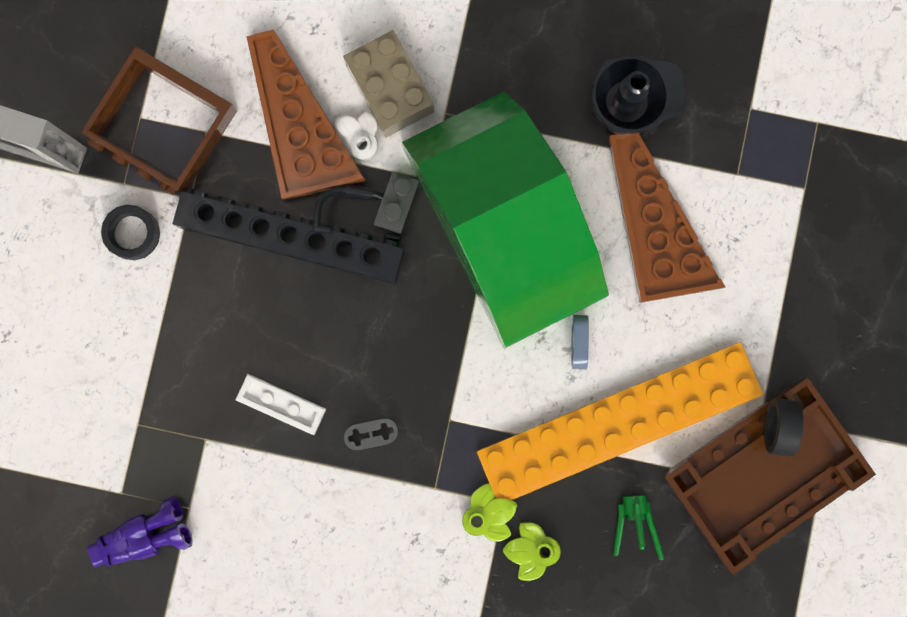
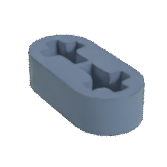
M573 315L572 369L587 370L588 315Z

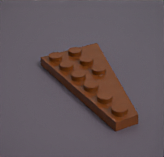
M269 30L246 36L281 198L285 201L329 190L333 187H342L345 184L350 185L366 181L276 32Z
M639 133L609 136L608 141L639 302L644 303L726 288L712 267L713 264L710 258L706 256L699 244L698 237L680 205L669 191L666 180L656 168L654 159Z

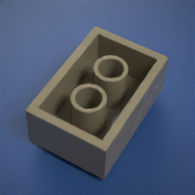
M394 30L343 56L347 69L385 138L434 113V103Z

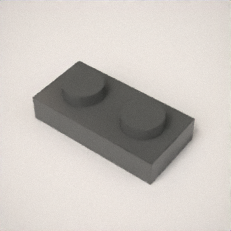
M392 172L374 222L375 226L401 234L419 180Z

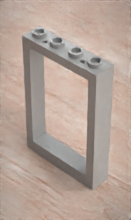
M0 105V149L76 174L79 173L87 147L47 120Z

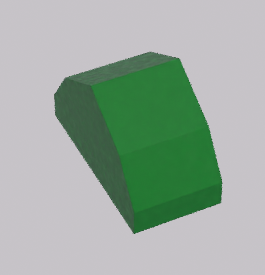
M502 92L402 142L403 150L504 349L609 296L599 252L566 170L527 112L506 92Z

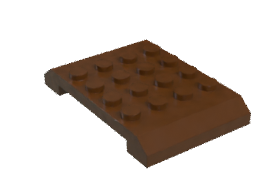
M803 378L788 386L680 461L663 477L729 573L734 575L757 559L756 555L848 490L854 491L874 477L876 473L808 378ZM775 398L796 400L802 406L804 418L803 435L799 450L795 456L773 455L766 451L764 423L768 406Z

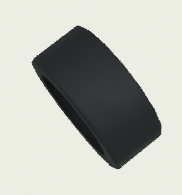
M126 204L116 207L107 214L102 222L101 236L103 244L109 252L120 258L135 261L146 258L155 250L159 243L160 229L158 222L152 214L138 206ZM129 216L140 218L147 228V236L143 244L134 249L121 247L115 239V229L118 223Z
M775 398L770 402L764 423V444L769 454L791 457L795 456L799 450L803 435L804 418L802 406L798 401Z

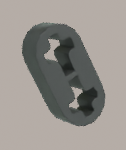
M389 418L355 424L345 431L344 441L352 450H363L392 443L397 438L398 426ZM382 423H386L387 427H393V433L389 434V439L386 440L383 435L374 436L373 431L380 430ZM354 429H358L359 433L369 432L370 437L362 439L361 445H357L355 441H350V436L354 434Z

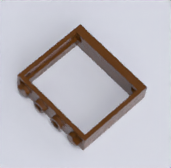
M135 46L81 133L90 139L87 144L100 152L104 148L113 153L110 158L125 167L129 162L137 167L135 173L148 181L154 177L161 182L158 186L171 195H174L176 191L181 194V191H188L237 113V110L232 103ZM144 69L219 113L177 181L102 136Z

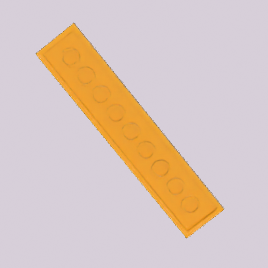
M738 342L477 451V454L495 498L513 500L764 394L742 343Z

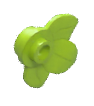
M490 483L484 484L471 495L470 508L465 511L462 517L463 527L467 533L473 536L484 535L490 541L505 540L511 536V532L505 523L514 516L517 503L505 498L495 499ZM474 516L482 518V524L478 527L471 524Z
M532 522L520 523L519 527L521 537L507 543L503 548V552L509 560L520 564L518 578L524 581H531L541 577L547 566H551L559 560L561 548L554 538L545 535L541 526ZM541 548H549L550 556L542 555Z

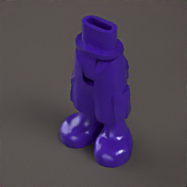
M174 496L166 498L160 510L153 516L149 517L142 513L127 520L122 526L106 533L104 536L98 537L96 543L87 546L92 565L98 567L105 564L108 567L134 559L144 560L145 558L157 555L160 547L166 545L174 546L180 550L192 547V535L185 524H178L162 533L153 534V529L178 522L183 518V510L179 500Z

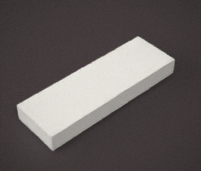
M247 374L236 398V401L312 435L316 434L326 412V408L250 374Z

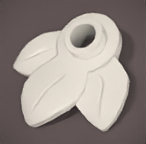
M364 112L358 121L347 115L338 116L335 119L334 129L352 158L356 157L359 160L367 161L377 154L379 145L375 135L378 124L369 112ZM363 142H367V147L360 150V145Z

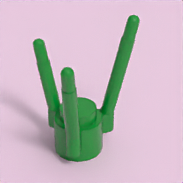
M646 495L623 497V504H618L619 516L613 555H619L625 515H627L628 520L636 521L637 537L641 550L645 549L642 520L646 517L658 558L663 560L662 547L651 515L650 502H646Z

